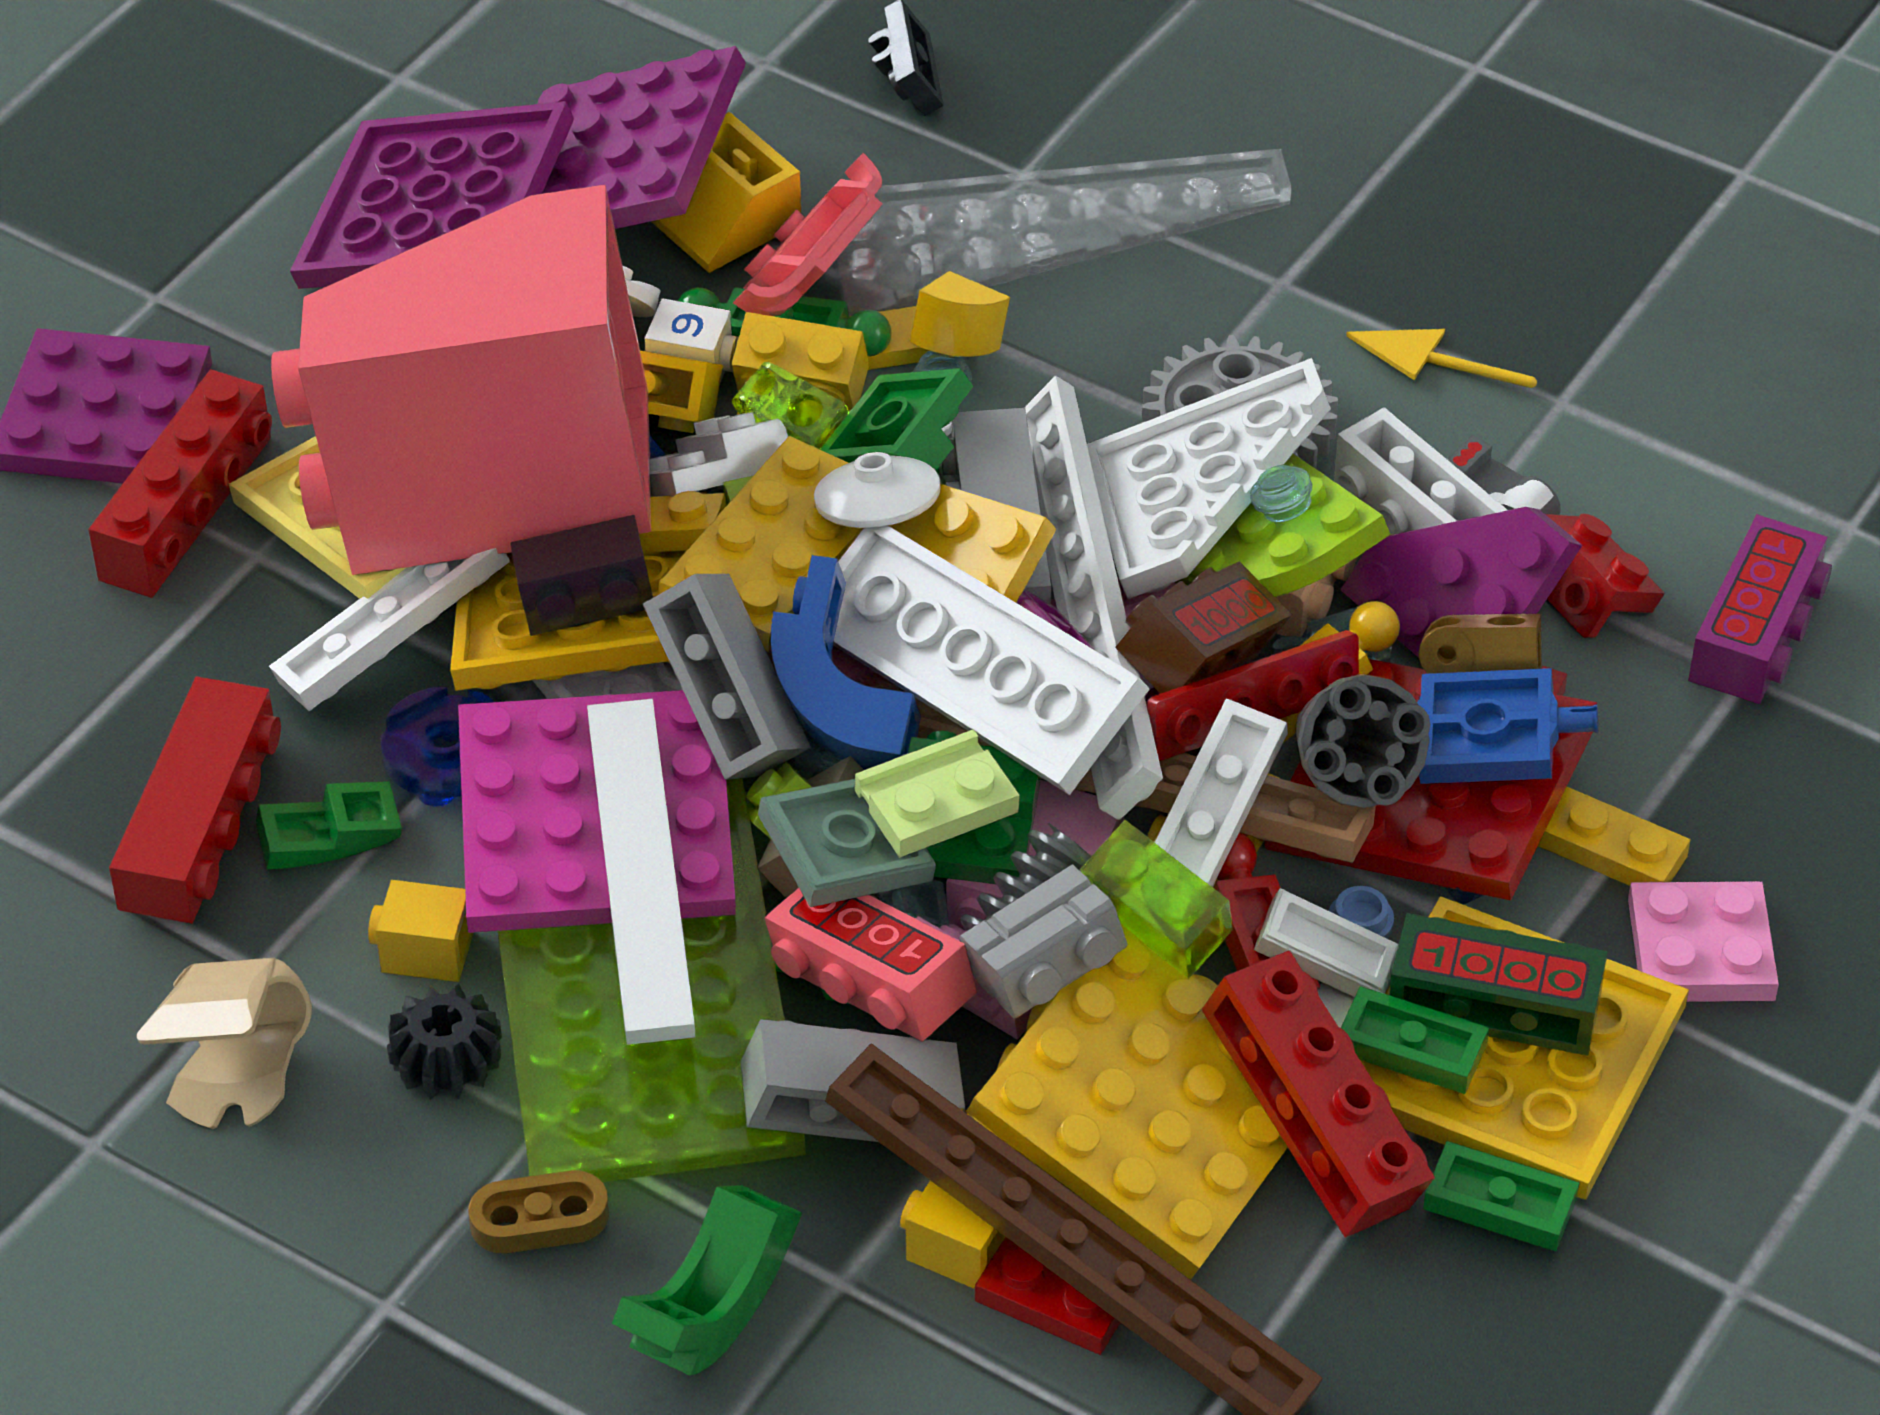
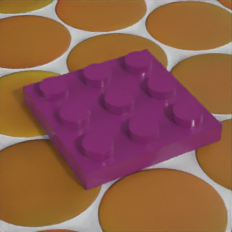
M37 328L0 420V470L124 483L211 369L212 357L210 346Z

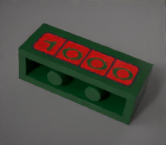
M1406 913L1391 974L1389 995L1489 1027L1488 1037L1588 1056L1602 991L1608 951L1588 948L1576 943H1562L1520 935L1508 930H1494L1451 922L1439 917L1430 918Z

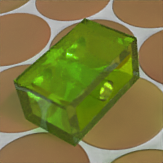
M1126 820L1120 824L1080 868L1081 873L1089 879L1091 885L1095 884L1111 899L1120 923L1188 979L1233 930L1229 900Z

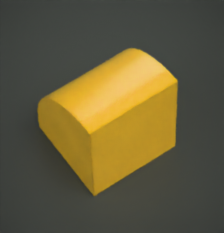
M948 271L919 290L909 343L932 352L951 356L973 357L993 353L999 350L1001 346L1010 296Z

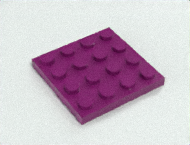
M732 46L715 51L709 49L701 50L689 57L668 62L654 61L642 68L617 74L607 72L591 80L570 85L556 84L544 90L537 104L567 101L574 121L542 194L606 185L615 229L685 214L746 65L738 48Z
M567 101L361 121L291 267L290 273L298 289L327 287L526 197L542 194L574 121Z

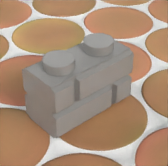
M1073 864L996 912L987 921H982L960 935V941L965 944L971 970L976 981L993 999L996 997L998 1003L1014 1019L1034 1006L1050 1001L1059 990L1090 970L1106 965L1115 954L1125 949L1128 945L1111 899L1095 884L1091 885L1089 879Z

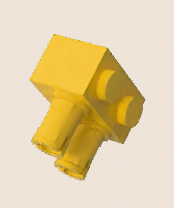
M746 312L731 364L741 398L737 415L744 414L766 387L771 384L790 397L791 403L789 406L799 408L791 437L807 444L813 443V447L821 449L829 438L835 414L847 416L861 398L869 368L863 332Z

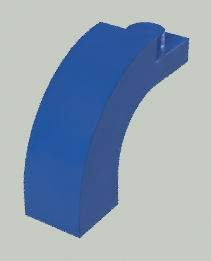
M812 555L807 577L799 576L795 585L793 595L794 614L773 611L771 648L774 665L788 701L799 722L809 735L834 756L842 760L851 756L863 769H869L908 754L911 737H917L921 714L913 693L873 688L859 684L845 676L833 664V641L846 581L837 558Z

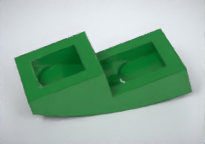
M390 781L326 784L322 802L259 804L255 821L267 870L314 865L356 855L400 838L402 831Z

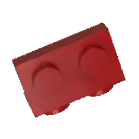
M1545 514L1583 545L1547 598L1582 637L1595 638L1612 611L1653 613L1665 593L1648 576V567L1637 557L1626 553L1611 538L1612 531L1607 524L1590 514H1580V516Z

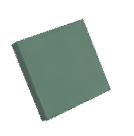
M855 779L762 797L760 799L758 816L810 907L933 881L936 864L928 850L924 848L899 858L869 813V805L864 797L859 798L856 794Z

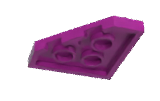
M1521 507L1389 535L1364 552L1340 590L1358 606L1371 601H1378L1389 605L1396 612L1400 622L1397 639L1419 657L1420 644L1430 624L1440 617L1448 615L1537 614L1583 545L1539 509Z

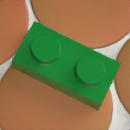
M1362 986L1359 987L1341 1026L1349 1035L1355 1053L1361 1061L1466 1094L1487 1046L1489 1027Z
M1446 1141L1433 1173L1435 1179L1426 1189L1423 1209L1556 1252L1577 1200L1579 1182Z

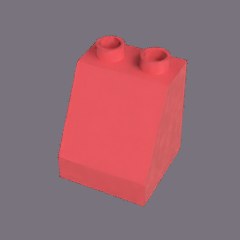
M606 185L531 195L304 296L300 348L277 351L272 354L271 370L275 401L284 428L313 424L320 453L301 455L299 459V480L305 515L312 530L340 527L352 575L467 559L474 554L493 548L497 549L498 554L512 552L511 542L635 515L639 534L651 532L648 387Z

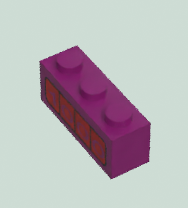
M1756 514L1695 637L1688 681L1757 704H1761L1771 681L1779 684L1783 682L1793 653V648L1788 647L1791 639L1801 642L1804 638L1813 610V606L1808 605L1811 598L1822 599L1831 576L1832 565L1823 562L1827 536Z

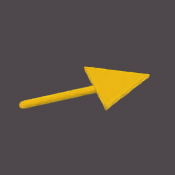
M1445 329L1347 331L1346 333L1348 338L1412 380L1416 379L1427 362L1527 388H1534L1537 385V380L1533 376L1433 352L1444 336Z

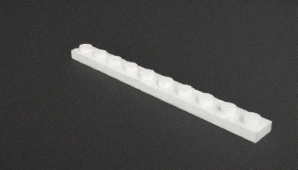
M1055 375L1025 406L1040 513L1041 516L1046 517L1056 528L1046 548V554L1057 609L1095 651L1140 678L1139 671L1115 648L1129 631V627L1125 623V609L1075 390L1072 385ZM1143 697L1091 766L1099 809L1118 820L1124 817L1139 801L1147 799L1153 793L1157 784L1163 779L1145 697Z

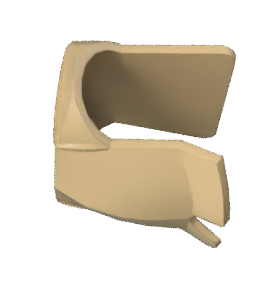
M276 958L191 964L174 981L173 990L138 1031L137 1039L140 1044L144 1045L199 1041L200 1047L176 1076L166 1103L185 1118L211 1129L218 1127L228 1107L240 1105L243 1111L244 1123L246 1126L251 1127L270 1115L284 1098L286 1071L294 1046L305 1034L312 1016V1004L309 994L296 973L283 961Z

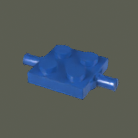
M1552 668L1422 674L1421 697L1417 703L1429 715L1430 730L1428 734L1430 741L1425 766L1419 774L1420 784L1551 779L1552 750L1559 739V733H1598L1597 704L1594 706L1558 707V702L1553 695Z

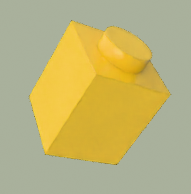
M391 880L384 904L374 905L368 928L369 943L378 946L381 973L452 982L460 981L474 932L468 933L465 889Z

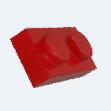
M1006 1236L975 1284V1302L1098 1355L1102 1354L1121 1323Z

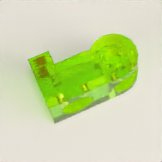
M770 362L762 363L732 399V404L740 414L753 412L756 423L779 419L784 424L788 436L794 437L817 449L823 447L849 414L844 402Z

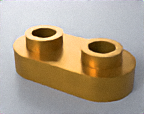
M579 1170L489 1183L480 1188L470 1200L468 1214L471 1234L478 1245L494 1253H513L588 1241L596 1237L608 1222L609 1206L606 1187L593 1174ZM571 1212H580V1213H581V1214L573 1215V1216H565V1215H567V1214H569V1213H571ZM503 1222H511V1223H514V1224H511V1225H503V1226L498 1225V1224L503 1223Z

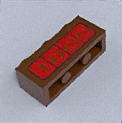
M1239 561L1218 572L1210 567L1196 577L1188 586L1183 581H1180L1171 587L1159 600L1154 595L1145 598L1126 618L1125 623L1130 627V630L1115 648L1161 694L1237 668L1256 658L1292 614Z

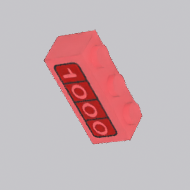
M798 888L764 917L773 945L771 955L777 966L785 974L792 978L801 977L824 989L835 1001L842 1004L848 1002L873 1015L884 1027L892 1030L897 1028L922 1042L977 993L964 943L870 895L810 907Z

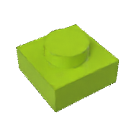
M785 762L777 772L771 768L754 782L746 796L750 802L744 807L743 811L751 822L771 839L758 816L760 799L762 797L812 788V786L797 770Z

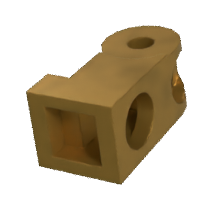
M1541 614L1448 615L1440 617L1430 624L1420 644L1419 659L1421 666L1427 674L1542 669Z

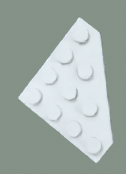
M1312 358L1087 444L1111 551L1119 580L1128 599L1146 592L1160 591L1172 582L1188 577L1331 408Z

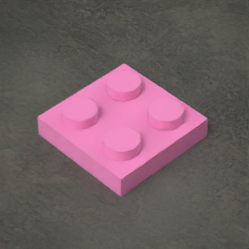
M1762 881L1635 882L1630 884L1628 903L1637 970L1689 989L1687 1002L1776 1000L1779 983Z

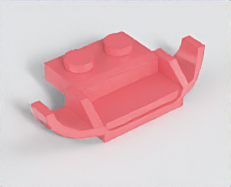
M864 152L844 172L850 180L840 179L806 216L796 209L774 234L781 244L774 250L767 243L744 268L752 278L743 287L745 290L737 297L733 304L745 312L779 316L790 309L828 270L883 204L874 196L881 188L883 180L874 163Z

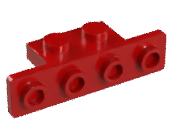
M1345 630L1152 696L1148 700L1147 706L1159 761L1202 747L1226 698L1277 719L1301 712L1303 707L1316 694L1336 680L1359 675L1358 635Z

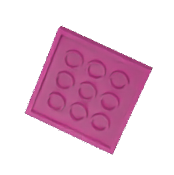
M683 690L458 705L468 933L612 923L587 705L653 699L681 918L736 915L726 780Z

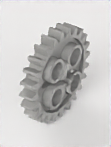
M1229 335L1226 347H1218L1210 338H1205L1204 351L1200 353L1192 347L1185 345L1182 347V361L1166 356L1164 358L1163 371L1153 370L1151 372L1150 386L1144 387L1142 423L1304 361V353L1299 351L1285 357L1282 355L1283 343L1279 341L1269 350L1261 349L1260 339L1257 336L1250 340L1248 346H1239L1236 337ZM1315 364L1316 370L1320 378L1321 366L1319 364ZM1321 380L1331 409L1294 451L1296 456L1315 469L1317 455L1327 456L1329 454L1330 440L1336 437L1338 397L1332 396L1333 383L1331 380Z

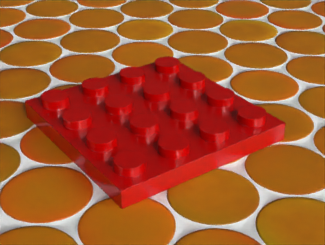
M1369 659L1373 670L1367 675L1392 680L1410 692L1416 702H1418L1421 697L1422 674H1427L1424 669ZM1553 694L1558 702V707L1594 706L1597 704V702ZM1593 732L1559 733V739L1552 750L1551 779L1420 784L1418 775L1411 788L1406 790L1397 802L1386 806H1375L1374 825L1353 863L1336 858L1322 857L1314 852L1273 841H1264L1265 848L1276 852L1511 901ZM1300 761L1290 781L1316 788Z

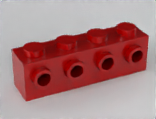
M212 369L208 371L89 527L88 531L98 581L150 598L154 597L231 493L229 483L245 474L271 439L272 417L267 411L264 385Z
M195 677L109 866L117 910L193 924L203 899L210 900L213 897L219 877L218 864L224 850L231 851L234 848L240 829V813L245 802H253L256 798L261 778L260 767L266 754L273 755L279 744L281 721L279 717L273 716L269 689Z
M1290 950L1224 976L1202 1008V1012L1343 1236L1346 1238L1409 1210L1435 1179V1176L1428 1167L1424 1152L1410 1139L1392 1111L1388 1096L1379 1085L1374 1083L1356 1055L1349 1035L1342 1028L1338 1027L1322 1002L1313 979L1301 969Z

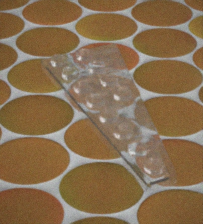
M1281 149L881 186L874 196L883 204L835 260L842 301L847 302L849 318L861 310L868 309L879 312L913 307L917 305L919 290L948 271L986 287H991L1290 204L1291 184Z

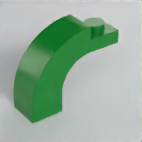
M743 1185L716 1187L696 1240L674 1276L654 1293L622 1297L612 1324L634 1334L629 1345L630 1348L689 1376L702 1372L715 1363L730 1348L760 1306L785 1258L802 1212Z

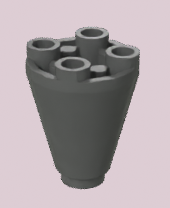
M1365 674L1338 679L1316 694L1297 716L1295 733L1302 767L1314 786L1338 803L1363 808L1394 804L1401 799L1406 790L1411 788L1425 766L1430 741L1428 734L1430 730L1429 715L1424 708L1418 705L1410 692L1390 679Z

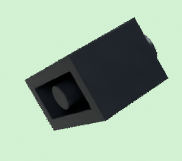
M635 515L510 543L517 584L530 636L644 611L643 604L653 598Z

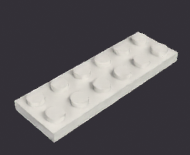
M889 526L864 528L838 561L846 581V587L833 646L904 691L913 693L915 698L967 731L974 729L980 739L1069 795L1149 691L1148 686L1135 674Z

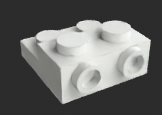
M753 412L731 417L730 415L694 423L696 435L676 439L678 453L650 459V497H673L681 492L700 491L723 485V482L755 475L788 438L784 424L779 419L756 423Z

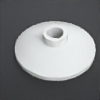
M872 452L864 454L855 461L838 467L827 474L816 486L814 500L820 515L833 523L856 528L882 527L909 520L926 511L939 497L941 485L938 473L925 462L909 457L889 456L886 453Z

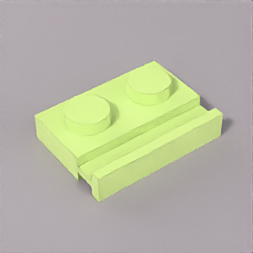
M974 729L855 774L856 794L859 798L864 797L869 805V813L899 858L1018 813L1019 809L1018 792L991 753L981 748L978 743V735Z

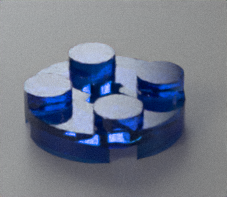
M432 687L415 692L398 702L386 717L387 728L383 735H381L382 760L390 778L408 792L418 794L420 801L425 805L433 807L444 806L452 802L455 797H461L458 705L494 702L488 696L469 689V698L461 695H448L447 687ZM440 737L448 742L459 740L451 747L439 748L434 745V740Z

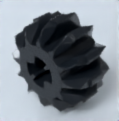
M459 983L448 994H439L430 984L425 999L421 1000L405 996L402 1012L390 1015V1023L388 1025L389 1044H387L389 1063L393 1065L394 1071L400 1072V1078L407 1090L423 1085L424 1091L431 1100L441 1089H450L459 1099L464 1084L468 1083L484 1088L485 1080L488 1077L487 1071L499 1068V1061L501 1059L499 1041L502 1039L501 1023L496 1018V1012L489 1011L488 1003L485 1002L483 994L466 998Z

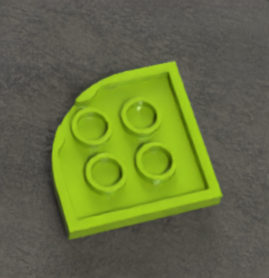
M1293 453L1189 576L1175 581V583L1183 581L1188 586L1196 577L1210 567L1218 572L1240 561L1274 597L1306 587L1330 575L1391 534L1381 513Z

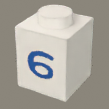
M662 298L645 336V351L722 364V380L725 371L733 372L731 364L739 337L732 336L730 310Z

